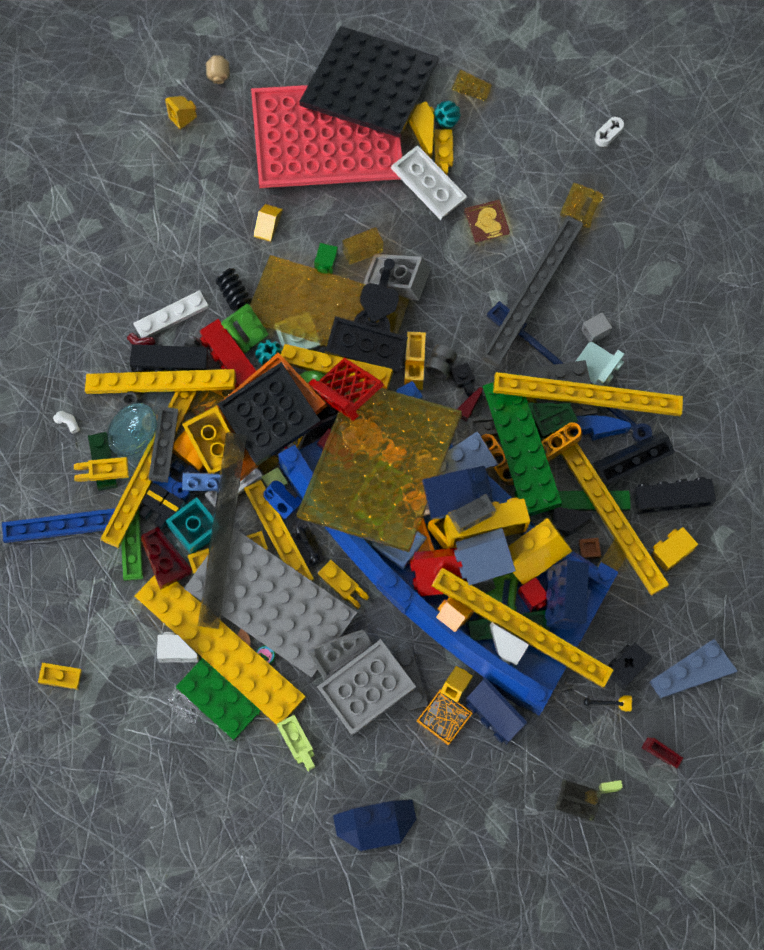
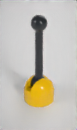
M630 695L622 696L618 701L590 700L589 698H585L583 701L585 706L590 704L618 705L622 711L631 712L632 696Z

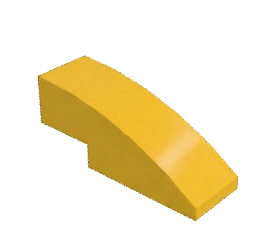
M407 331L404 385L413 381L418 390H423L426 333Z

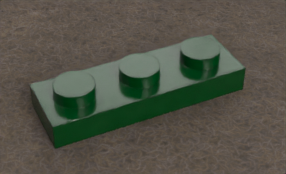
M107 432L88 435L92 460L112 458ZM116 479L96 481L98 491L118 487Z

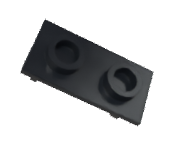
M302 526L296 528V532L291 534V537L307 567L310 568L324 561L325 558L309 528H302Z

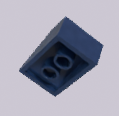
M485 466L468 468L422 480L431 519L446 516L449 512L469 504L484 494L488 496L491 503L493 502Z

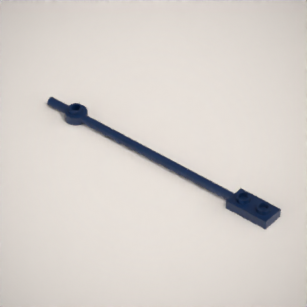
M499 301L487 313V317L500 327L510 309ZM525 323L518 335L554 365L563 364L559 358L524 330L527 327V323ZM605 407L618 419L631 424L630 429L633 430L632 437L636 442L652 436V429L649 425L644 423L637 425L618 408ZM642 432L645 436L640 437L638 433Z

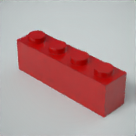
M219 319L199 330L201 344L210 349V356L215 362L218 361L220 363V369H235V389L256 372L234 339L224 329Z

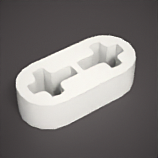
M619 117L609 119L596 132V144L601 147L609 145L621 134L624 127L623 120ZM612 125H619L618 127H615L613 130H611ZM607 134L606 139H605V138L600 139V136L603 137V136H605V135Z

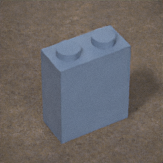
M502 528L456 542L457 550H454L457 562H462L463 567H460V572L463 579L467 578L469 585L516 571Z

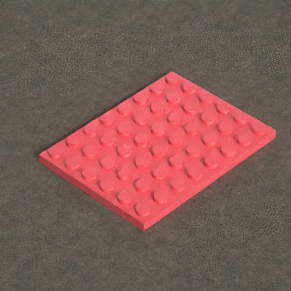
M308 85L251 89L259 188L401 179L391 169L392 165L402 158L400 138L300 106L299 101Z

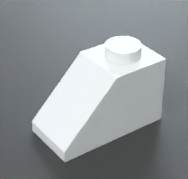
M491 622L490 628L497 654L507 664L513 663L517 666L529 644Z
M164 632L163 635H158L157 659L159 662H199L198 655L174 632Z

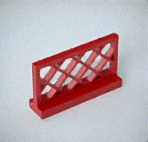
M345 357L319 381L313 378L308 382V385L323 401L352 421L359 417L356 411L384 386L381 380Z

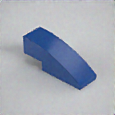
M577 416L578 422H576L581 427L582 435L590 434L592 441L625 434L631 428L629 422L607 416ZM570 430L573 437L578 434V430Z

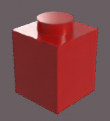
M536 577L519 587L517 593L530 611L535 609L537 611L541 610L547 605L546 591Z

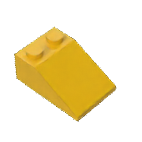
M217 405L182 423L208 474H214L244 458Z

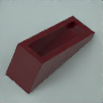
M479 387L454 411L453 416L468 422V418H470L483 393V388Z
M646 738L641 749L678 769L683 760L682 756L655 738Z

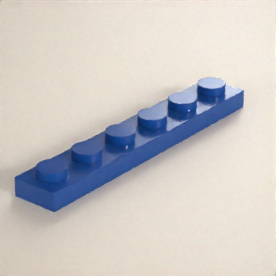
M116 508L2 522L4 543L105 531Z

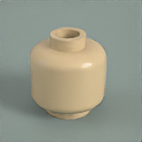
M212 56L206 62L207 78L215 84L224 83L230 75L229 62L223 56Z

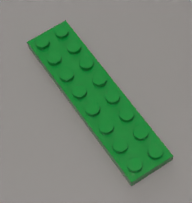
M494 382L483 385L482 387L518 498L525 500L529 517L563 506L531 410L527 404V398L493 393Z

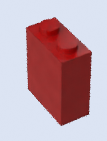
M457 548L414 552V558L410 560L411 571H415L416 578H413L414 590H418L420 596L444 594L431 586L441 568L467 582L466 578H462L460 567H463L462 562H457L454 550H457Z

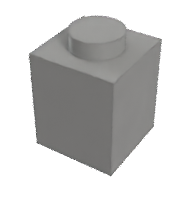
M602 312L583 322L581 330L589 342L595 343L610 335L612 322Z

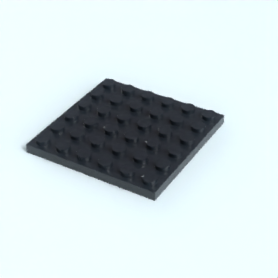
M340 26L303 93L299 104L302 107L400 138L439 61V56Z

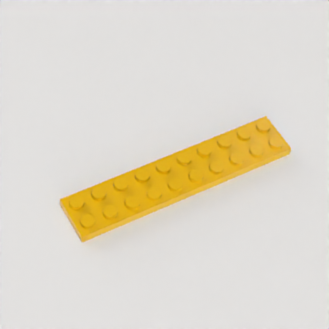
M154 575L135 595L138 601L178 635L199 656L205 659L276 725L287 719L306 698L305 695L178 582L160 590Z

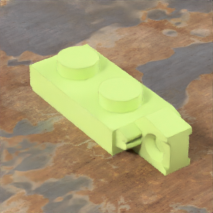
M295 715L277 723L279 731L298 764L303 762L308 771L315 768L311 757L315 756L313 749Z

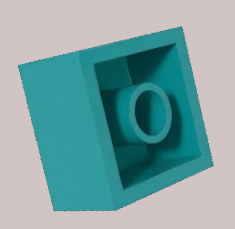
M197 497L166 520L168 528L190 554L198 552L222 533L219 523Z

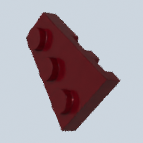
M158 527L142 535L141 541L160 590L191 574V567Z

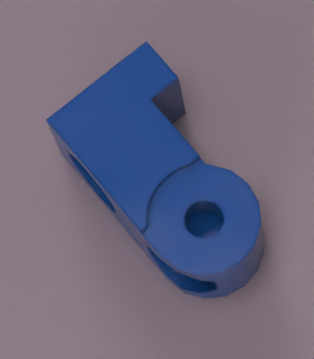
M171 471L168 483L153 482L184 502L189 499L190 491L182 490L183 482H177L171 478Z
M279 481L271 482L263 492L264 498L284 519L291 515L303 502L298 496L294 498Z

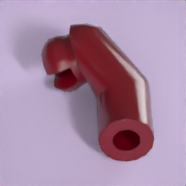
M133 332L127 336V340L131 344L155 345L153 337L138 338Z

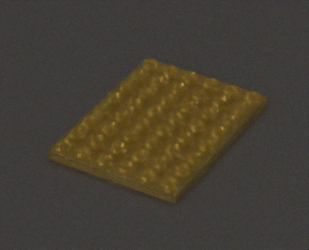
M381 388L356 411L359 417L354 421L338 412L296 515L299 519L410 552L428 504L422 480L439 476L462 411Z

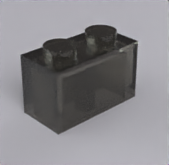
M562 779L554 809L594 822L600 805L602 791Z

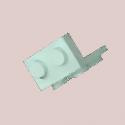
M589 342L576 361L586 360L591 384L604 386L605 384H610L614 377L612 375L614 371H619L622 367L624 353L617 350L615 355H612L595 343Z

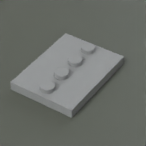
M381 639L317 686L352 736L417 688Z

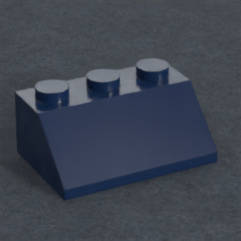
M486 678L466 698L468 703L466 707L473 714L477 713L481 717L480 722L487 729L490 727L495 732L493 735L501 744L503 742L506 745L509 744L524 730L527 721Z

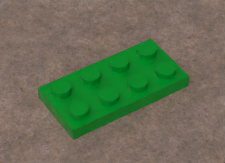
M204 658L176 686L180 693L233 741L261 712L256 705Z

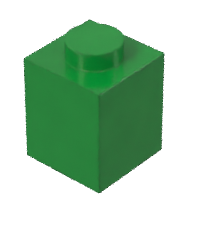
M320 243L314 262L315 270L321 274H333L338 257V247Z

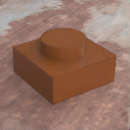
M599 538L579 539L581 557L586 560L601 558Z

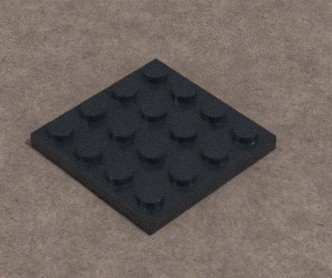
M282 362L217 404L257 466L322 424Z

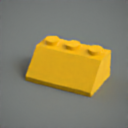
M548 518L508 546L516 570L513 574L523 585L573 552Z

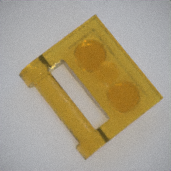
M574 182L560 212V216L566 218L568 215L584 223V227L589 228L592 224L591 219L597 205L602 201L603 194ZM587 197L592 198L586 215L582 216L580 215Z

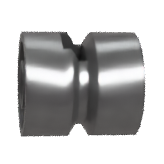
M437 344L431 353L433 358H429L425 371L438 379H446L451 370L450 366L456 360L457 353L448 346Z

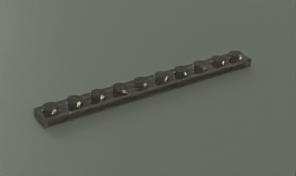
M227 432L225 437L198 620L199 627L219 629L246 435Z

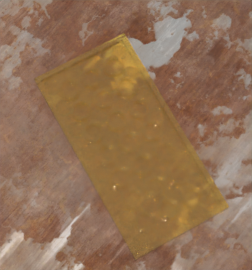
M270 255L250 307L263 326L327 346L335 316L354 321L356 315L364 310L360 303V296L366 284L334 274L319 272L317 269ZM399 296L395 312L386 316L390 323V332L398 334L410 302L409 298Z

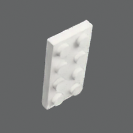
M418 145L391 167L440 220L467 198L458 186Z

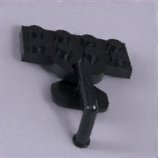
M388 258L384 261L379 285L368 283L363 287L360 303L364 310L356 315L354 321L335 316L325 351L326 354L390 368L393 370V373L398 374L408 337L390 332V323L386 317L395 312L399 300L397 291L387 287L391 270L395 266L392 259Z

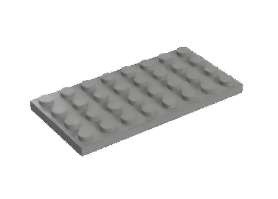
M231 525L224 531L184 588L311 678L314 677L318 670L306 650L340 638L357 615L355 610Z

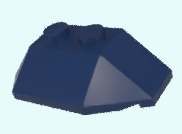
M412 799L395 800L354 808L333 815L337 837L359 851L401 843L417 820Z

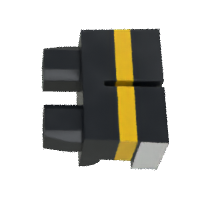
M153 483L141 501L143 506L139 515L148 521L154 513L158 516L154 525L164 530L167 527L166 520L183 508L185 502Z

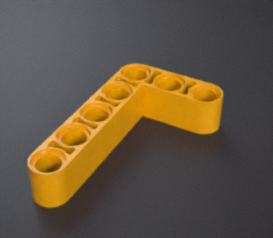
M569 423L541 441L544 451H546L548 462L582 439V430L577 423ZM576 429L578 434L575 437H571L568 435L570 430ZM482 435L481 437L484 442L488 440L493 441V445L489 450L494 458L503 456V461L493 468L506 485H514L512 478H504L505 473L510 471L504 451L492 435ZM555 440L562 441L560 447H553L552 443Z

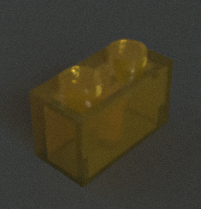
M374 227L342 240V250L349 265L374 256V254L383 252V240L377 228Z

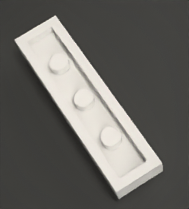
M199 290L133 324L141 338L152 337L208 309L209 306Z

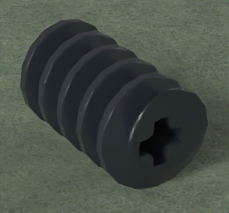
M229 268L216 278V284L219 286L223 297L226 298L229 308L236 311L246 304L250 305L252 299L248 298V292H244L246 288L241 286L242 281L238 280L239 275L234 274L236 270Z

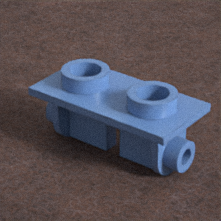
M187 471V473H183L182 490L221 492L222 474H218V472L216 474L189 473Z

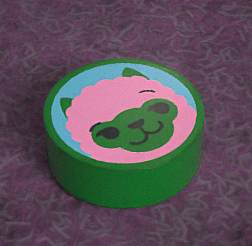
M265 645L257 649L256 653L269 664L274 662L275 652Z

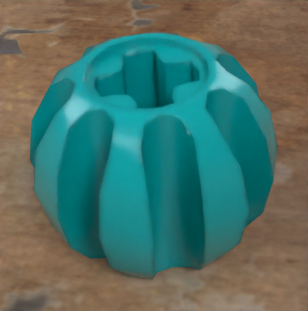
M452 101L441 102L434 111L435 121L444 128L453 127L461 117L460 108Z
M271 339L265 340L266 343L260 342L257 346L258 350L255 351V355L262 366L277 353L281 355L283 349L280 348V344L277 341L271 343Z

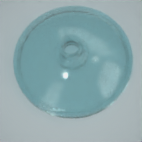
M133 403L121 409L115 415L108 428L107 437L110 449L117 455L124 457L135 455L145 449L153 439L156 431L157 418L155 412L143 403Z

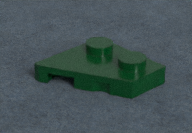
M527 403L543 437L558 431L569 423L578 422L570 403Z

